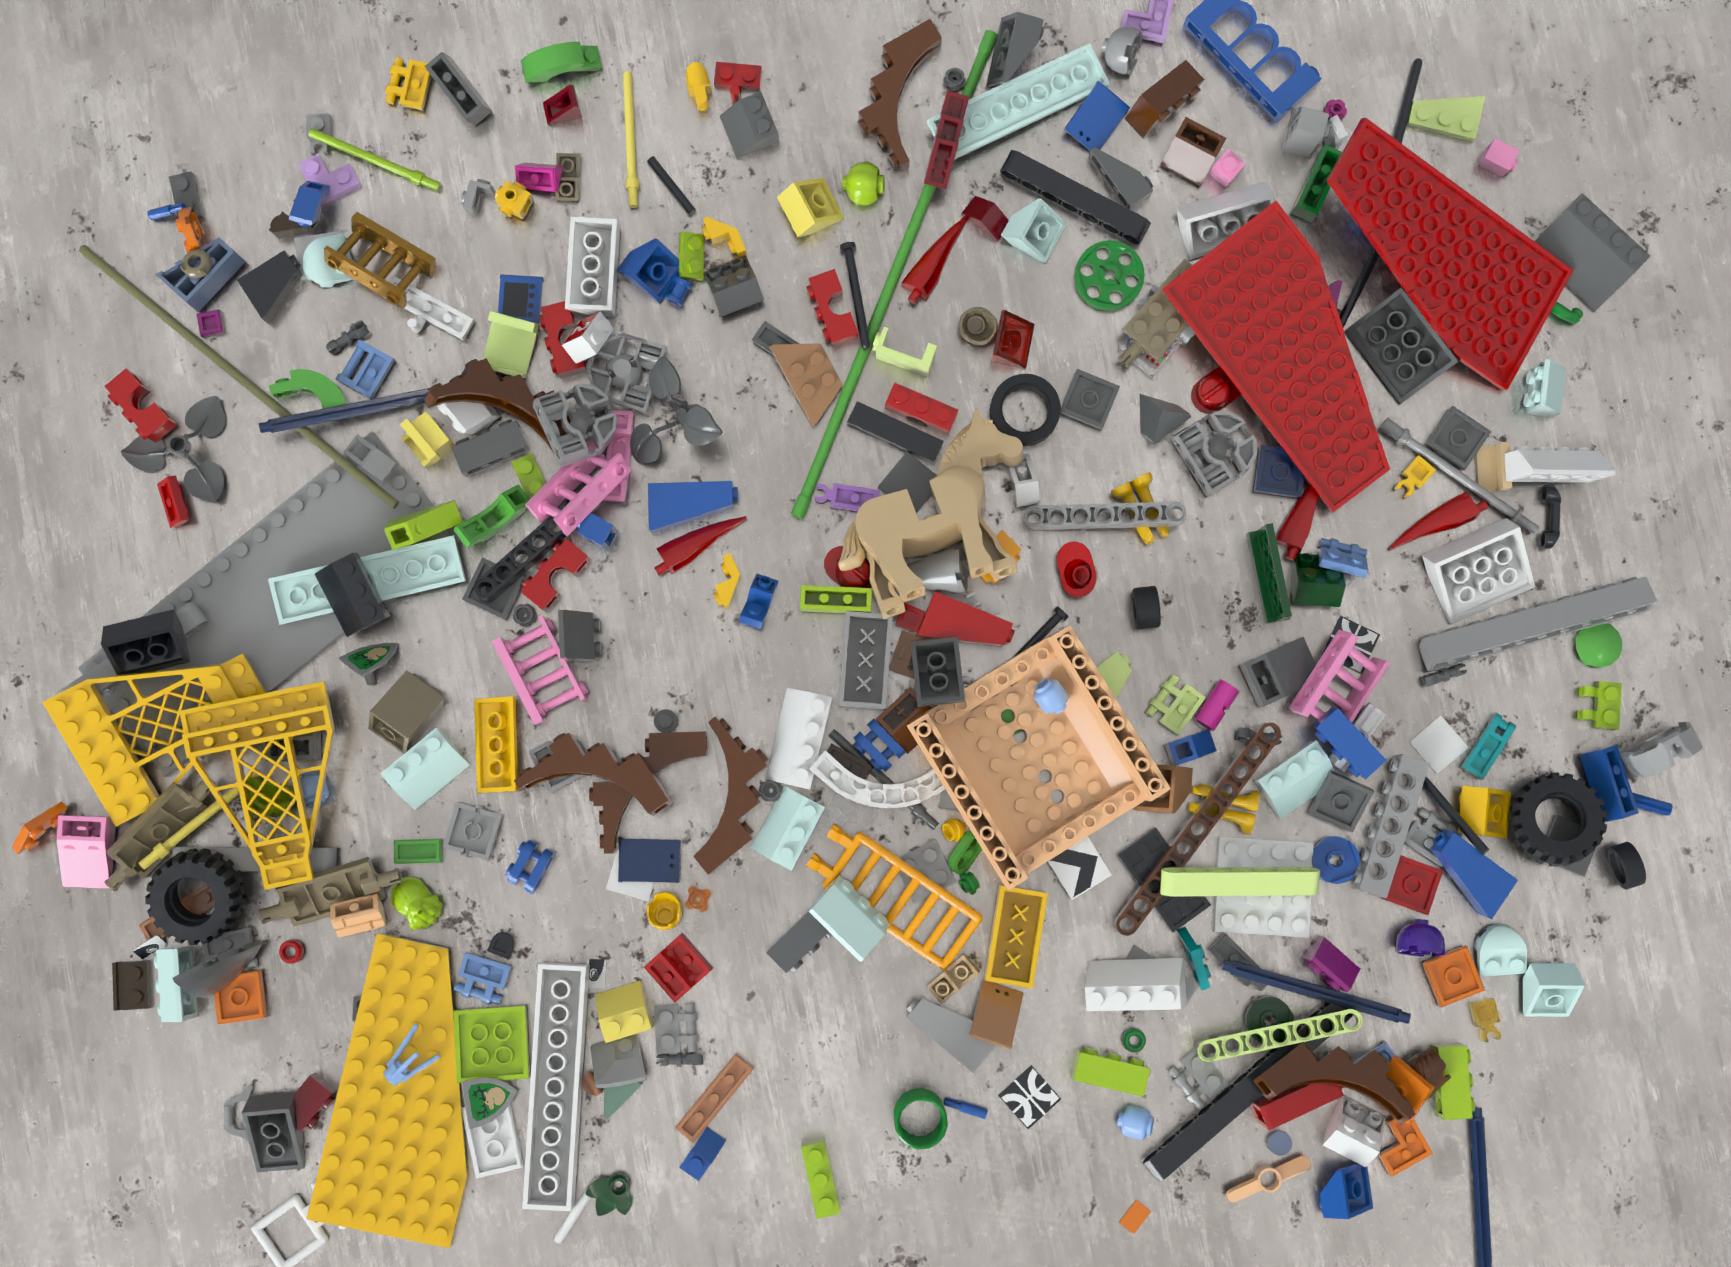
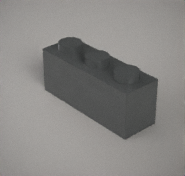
M441 52L424 66L467 122L476 126L492 112L491 108L450 56Z
M516 420L503 421L499 424L498 428L482 430L477 433V437L470 440L469 438H463L456 442V446L451 447L460 471L466 477L530 450L520 424Z
M808 911L766 953L785 973L789 970L794 973L803 964L801 959L807 953L811 956L820 947L818 942L824 936L829 939L832 934Z

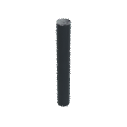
M654 156L650 157L647 163L688 215H692L696 211L695 207Z

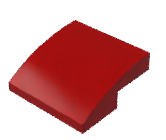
M683 933L644 966L646 971L674 1003L713 969Z

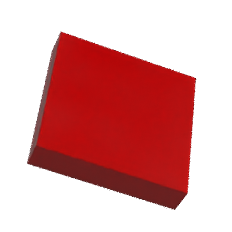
M1400 855L1387 899H1381L1429 915L1443 870Z

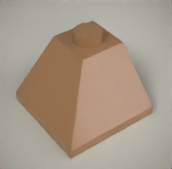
M1157 765L1171 789L1151 802L1143 801L1134 807V810L1175 814L1191 792L1193 768Z

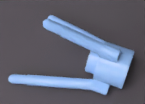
M417 1024L413 1025L393 1057L386 1063L388 1068L383 1072V1075L394 1086H397L401 1081L405 1083L411 1076L440 1058V1055H436L409 1071L407 1066L419 1056L418 1052H415L405 1062L397 1061L418 1028Z

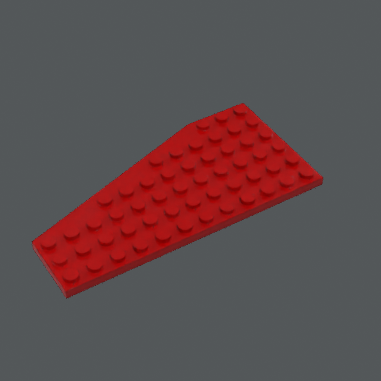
M1366 117L1361 118L1326 181L1431 328L1439 335L1453 354L1463 364L1499 389L1508 390L1574 270Z
M1274 201L1161 290L1333 513L1388 472L1390 467L1379 439L1358 371H1356L1344 335L1345 332L1321 266L1320 257L1279 203Z

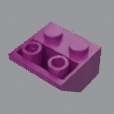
M1320 935L1301 956L1306 961L1304 963L1305 967L1314 974L1322 975L1324 977L1322 981L1329 988L1335 989L1338 992L1340 990L1349 992L1360 971V968L1328 939Z

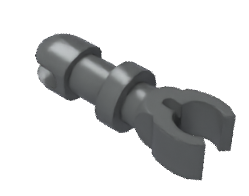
M362 320L357 321L348 332L344 331L341 333V337L328 342L326 349L331 354L337 353L341 350V347L346 344H352L353 339L362 338L370 331Z
M1461 663L1449 669L1443 668L1439 669V672L1421 676L1423 686H1431L1441 681H1449L1451 677L1464 675L1467 670L1460 671V668L1466 665Z
M1240 727L1236 731L1235 740L1248 741L1255 731ZM1263 733L1265 739L1270 740L1274 737V733ZM1279 740V741L1276 743V745L1281 744L1282 741Z
M677 1053V1055L659 1054L656 1056V1058H664V1062H656L659 1066L677 1065V1067H682V1065H703L702 1054L683 1055L682 1053Z

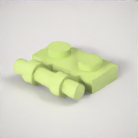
M1172 674L1169 680L1164 681L1161 685L1162 689L1156 698L1151 699L1149 702L1150 706L1145 713L1152 718L1157 711L1163 713L1164 715L1159 720V723L1178 736L1206 697L1188 684H1185L1181 690L1176 688L1175 686L1180 679ZM1169 694H1172L1176 698L1168 708L1163 703Z

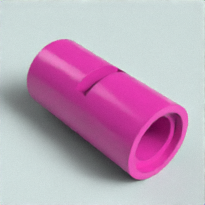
M1219 679L1194 719L1205 728L1215 731L1226 714L1224 712L1225 709H1229L1239 694V690L1226 681Z

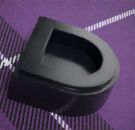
M508 932L497 933L493 936L487 951L506 959H511L516 945L513 935Z

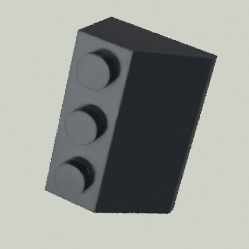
M351 553L314 574L346 637L390 617L358 553Z
M174 609L103 626L101 646L117 675L152 672L190 663L183 626Z

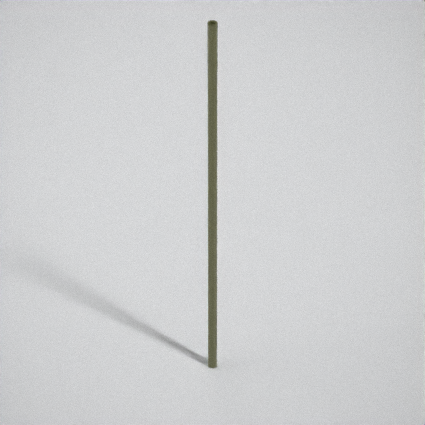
M86 245L81 246L79 252L276 414L280 417L292 415ZM307 426L295 428L391 508L395 509L398 506V500Z

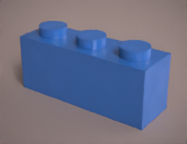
M1332 706L1313 724L1317 729L1314 734L1323 743L1328 741L1333 746L1330 751L1340 761L1344 758L1350 764L1347 769L1356 778L1360 775L1366 780L1386 761L1384 756L1335 706Z
M1609 746L1580 754L1589 787L1593 786L1597 790L1595 793L1598 799L1602 797L1605 803L1602 806L1603 811H1607L1608 816L1605 822L1638 814L1639 812L1618 746Z

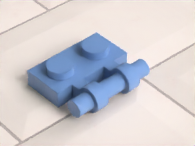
M1321 538L1319 547H1321L1319 567L1362 578L1366 577L1368 572L1367 558H1365L1367 549L1360 548L1359 545L1353 543L1351 545L1340 543L1338 539L1334 538L1330 540Z
M466 952L458 976L466 978V983L464 985L457 982L454 992L461 993L462 997L470 998L471 996L481 999L483 1003L489 1005L490 1003L500 1005L502 996L494 994L495 987L502 990L505 989L512 966ZM474 982L486 984V990L474 988Z

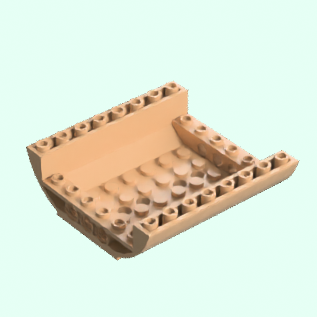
M1071 625L1039 641L965 686V702L935 705L907 725L1008 891L1028 879V873L1143 801L1151 802L1171 789ZM1046 678L1058 680L1068 692L1067 707L1059 714H1055V712L1051 714L1044 713L1034 700L1035 686ZM1006 709H1010L1014 713V719L1010 723H1005L1001 718L1002 712ZM1018 729H1022L1026 733V739L1022 743H1017L1013 737L1014 732ZM1046 769L1051 774V778L1047 783H1042L1038 779V774L1041 770ZM1058 789L1063 793V799L1059 803H1054L1050 796L1054 790Z

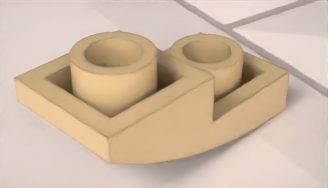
M964 953L927 985V988L943 1004L980 971Z

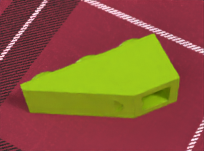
M452 500L389 520L384 527V531L392 550L417 543L463 522L456 501Z

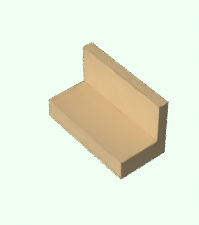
M1500 442L1495 446H1481L1475 455L1477 483L1489 492H1506L1512 489V482H1506L1505 453L1510 452V442Z

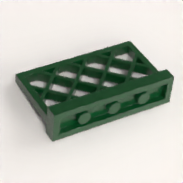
M1273 523L1266 524L1257 531L1248 532L1247 537L1265 624L1289 620L1292 617L1274 526Z

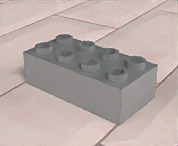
M846 611L839 707L886 710L893 616L883 619L880 613Z

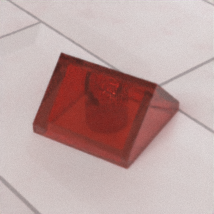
M1002 310L991 362L1026 369L1035 324L1007 310Z

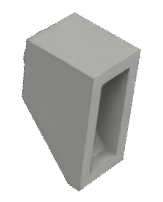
M358 434L343 452L381 481L391 474L396 464L395 461Z

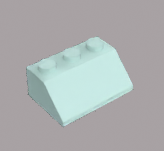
M435 728L380 774L414 810H417L466 770L470 763L444 731Z
M1315 740L1299 748L1254 779L1253 782L1281 820L1317 795L1329 770L1334 771V768L1324 750Z
M783 786L780 798L775 801L751 848L792 871L825 807Z
M840 875L819 894L809 911L860 962L882 939L890 926L886 917L878 913L870 905L868 899L860 896L854 890L853 885Z
M193 945L156 950L157 954L154 956V965L158 969L156 990L160 995L157 1011L161 1017V1022H183L198 1017L196 996L180 988L172 979L194 967Z

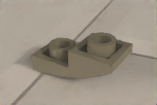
M556 153V165H562V174L558 191L555 192V200L579 201L581 153Z

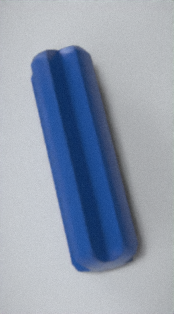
M1633 793L1637 808L1665 816L1671 814L1673 808L1671 803Z

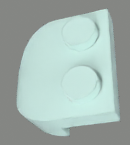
M343 233L317 238L308 245L302 258L303 272L309 280L320 284L321 287L330 288L336 283L354 280L341 271L330 268L324 261V248L329 246L337 251L346 241ZM348 252L346 257L352 260L350 252Z
M1505 924L1491 925L1486 928L1487 931L1481 937L1476 938L1474 948L1477 951V971L1480 977L1526 973V944L1521 936L1510 926Z

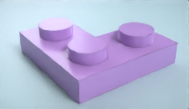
M1150 0L1147 13L1125 9L1121 27L1137 28L1143 32V39L1164 43L1174 0Z
M319 153L298 163L306 181L330 186V195L321 201V206L362 186L350 163L330 173Z

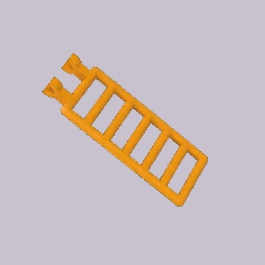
M834 823L826 836L846 847L845 851L834 867L824 862L816 853L812 855L806 866L826 877L822 883L823 887L826 888L840 875L862 843L873 852L851 882L856 892L880 857L892 864L890 870L868 899L873 908L900 870L910 876L912 880L885 916L890 924L887 932L940 969L946 970L983 920L982 915L863 832H858L853 838ZM921 884L932 893L905 931H902L892 923ZM941 898L952 906L924 945H922L912 936L938 899ZM960 911L971 920L944 958H941L931 950Z

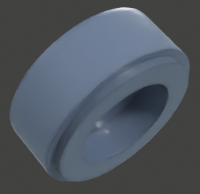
M1275 1130L1269 1134L1267 1146L1276 1155H1286L1292 1148V1139L1286 1132Z

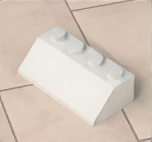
M1265 182L1177 207L1179 229L1189 259L1192 260L1205 256L1275 201V197Z
M570 217L565 298L566 310L590 316L601 311L605 317H615L620 225L617 219Z
M1528 446L1514 447V451L1505 453L1506 482L1588 483L1616 475L1615 469L1601 452L1590 451L1589 447L1576 448L1575 451H1570L1569 447H1558L1555 450H1549V447L1543 446L1529 450Z
M786 689L765 779L811 790L814 773L809 769V766L819 756L832 697L797 689Z
M1184 958L1090 960L1085 983L1086 1011L1183 1009L1187 1006Z

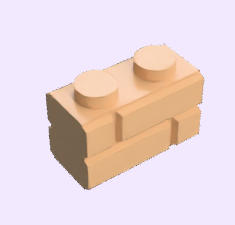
M378 893L330 904L331 923L338 938L386 926L385 909Z

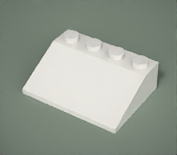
M1507 518L1422 555L1427 575L1450 624L1535 587L1521 529Z

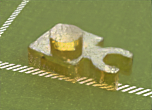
M1495 998L1470 1002L1474 1025L1476 1027L1482 1026L1480 1032L1481 1040L1488 1042L1487 1034L1491 1031L1495 1039H1501L1500 1031L1494 1026V1023L1500 1022Z

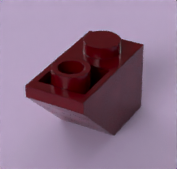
M316 1072L309 1075L294 1094L297 1129L300 1132L307 1128L312 1129L320 1120L318 1114L323 1108L327 1110L335 1101L333 1095L337 1092V1089Z

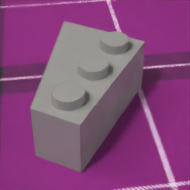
M1303 106L1293 108L1282 151L1306 158L1313 151L1316 152L1319 144H1322L1324 137L1328 135L1331 123L1327 122L1329 114Z

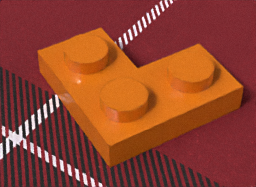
M61 801L23 824L12 849L17 854L24 850L30 851L39 844L40 836L45 833L47 828L58 826V815H65L68 807Z
M1394 1118L1386 1121L1398 1143L1380 1152L1378 1156L1391 1177L1433 1154L1415 1120L1410 1124L1404 1122L1401 1125Z

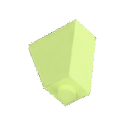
M1118 652L1097 666L1098 671L1116 699L1132 671L1129 667L1131 665L1129 659L1125 654L1120 655Z

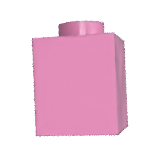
M1494 138L1487 146L1478 165L1502 178L1508 171L1512 173L1517 166L1519 160L1516 157L1519 150Z
M1228 149L1213 165L1209 175L1226 189L1241 173L1246 163Z

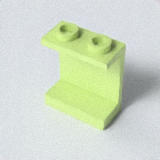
M490 311L488 320L492 321L483 359L487 358L495 374L501 372L505 373V376L511 375L512 377L520 374L522 378H526L540 324Z
M884 327L882 333L877 332L873 343V351H876L875 359L928 377L936 355L937 345L928 343L921 360L885 347L888 339V328Z

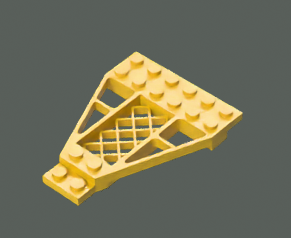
M242 653L221 664L89 677L42 703L114 825L117 827L144 813L160 796L145 772L143 764L164 753L170 754L181 772L173 781L175 783H178L193 766L191 761L187 766H184L176 753V747L184 744L183 738L173 742L176 731L184 733L183 728L177 726L180 719L179 711L183 709L186 699L198 702V707H200L202 704L210 705L267 692L246 655ZM170 675H183L184 677L149 696L142 694L134 680ZM127 680L138 700L134 704L111 714L94 683ZM186 683V687L183 694L172 691L173 689ZM190 683L203 687L200 699L187 695ZM206 692L212 702L204 700ZM165 694L162 705L150 702ZM169 694L182 698L179 710L166 706ZM143 705L140 716L129 713ZM147 705L160 709L157 721L144 717ZM164 710L177 714L174 725L161 722ZM121 717L120 723L118 725L115 719ZM125 717L139 720L135 732L122 728ZM142 721L155 725L152 736L139 733ZM159 726L172 730L169 741L156 738ZM123 733L134 736L131 746ZM138 737L151 741L148 752L134 749ZM154 742L166 745L151 753ZM135 754H138V755H141V756H145V757H143V758H141V759L138 760V758H137V756H136Z
M325 681L179 711L184 731L182 738L186 757L189 758L251 850L252 856L260 866L264 890L313 880L314 875L310 855L314 843L335 729ZM326 730L327 737L322 764L320 766L300 769L297 764L293 738L298 735ZM284 738L285 746L276 740ZM269 742L263 752L252 746ZM273 743L284 750L277 761L266 755ZM240 747H244V749H243L242 752L240 753V749H239V748H240ZM248 749L260 755L253 766L242 760ZM231 750L237 782L216 787L199 762L198 757ZM286 754L290 770L280 764ZM263 758L274 764L268 775L256 769ZM243 765L250 769L246 777ZM277 767L289 774L282 785L271 778ZM320 770L312 818H309L300 776L304 772ZM253 772L264 778L258 790L247 784ZM291 777L295 793L285 787ZM268 781L279 788L272 799L261 793ZM238 787L247 831L220 793V790ZM248 789L255 793L251 800ZM282 790L294 797L287 808L276 802ZM258 795L270 802L263 813L251 807ZM296 801L299 816L290 811ZM272 805L284 811L277 823L266 816ZM253 813L260 817L256 824L254 822ZM287 814L298 820L292 832L280 825ZM263 819L274 825L268 837L256 830ZM301 825L303 832L296 833V831ZM277 829H280L284 833L288 834L286 836L272 838ZM258 836L262 838L263 841H258Z

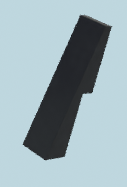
M858 401L847 421L848 424L886 443H891L929 463L935 461L944 442L937 437Z

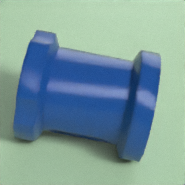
M674 276V283L669 293L665 294L664 297L669 302L682 307L684 304L682 301L688 289L691 290L693 286L684 279Z

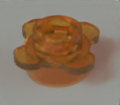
M691 886L688 889V900L685 902L686 908L699 909L700 912H705L708 909L707 902L711 892L708 889L701 890Z

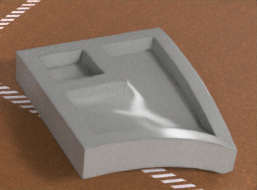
M637 1034L608 1043L602 1042L590 1046L596 1088L616 1087L646 1080Z

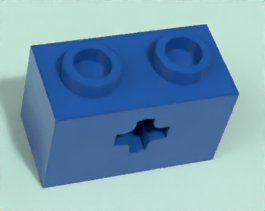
M592 513L576 527L578 528L577 533L583 539L608 551L618 533L613 524Z

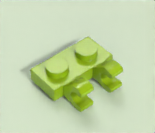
M1595 681V687H1579L1578 696L1594 698V710H1577V719L1593 721L1592 728L1619 730L1622 683Z

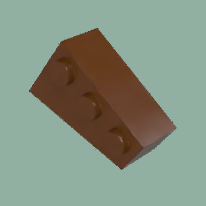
M1187 60L1183 61L1140 95L1125 117V120L1144 138L1160 123H1163L1172 112L1182 108L1188 98L1192 100L1201 91L1199 87L1205 79Z

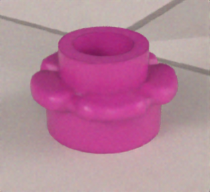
M1332 99L1326 103L1327 107L1324 109V113L1329 114L1328 120L1338 115L1340 120L1346 116L1347 108H1345V103L1342 100Z

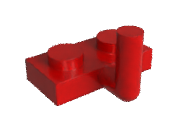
M716 62L714 87L730 88L731 100L733 103H736L741 98V89L760 91L762 66Z

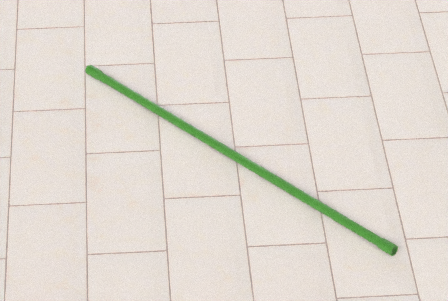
M985 31L977 56L961 93L970 96L969 100L973 97L987 59L995 45L998 34L994 31ZM925 184L867 326L871 344L870 349L863 350L861 344L859 346L801 493L798 495L791 515L803 520L811 502V496L936 186Z

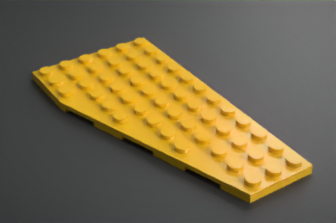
M377 933L306 1219L450 1248L468 1174L461 1093L456 1076L449 949ZM417 1024L418 1028L397 1061L405 1062L415 1052H418L419 1056L407 1066L409 1071L436 1055H440V1058L411 1076L405 1083L401 1081L397 1086H394L383 1075V1072L388 1068L386 1063L393 1057L413 1025Z

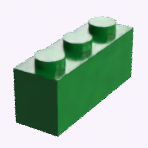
M1326 144L1323 146L1291 214L1310 223L1313 222L1330 190V185L1326 180L1342 151Z

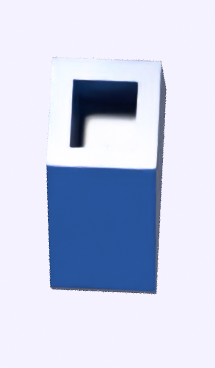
M1209 729L1164 744L1172 766H1177L1217 751Z

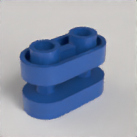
M873 718L867 724L871 731L866 736L861 732L857 733L853 737L856 741L853 745L862 755L867 752L872 759L869 762L878 771L883 769L886 772L892 766L888 759L893 754L900 759L906 752ZM877 737L887 746L882 753L872 744Z
M529 839L527 843L524 841L521 843L516 853L519 857L515 864L511 863L505 875L508 876L507 882L515 886L520 880L526 883L524 891L533 895L550 866L555 852L546 848L541 854L536 851L538 843ZM532 859L537 863L530 875L525 871Z

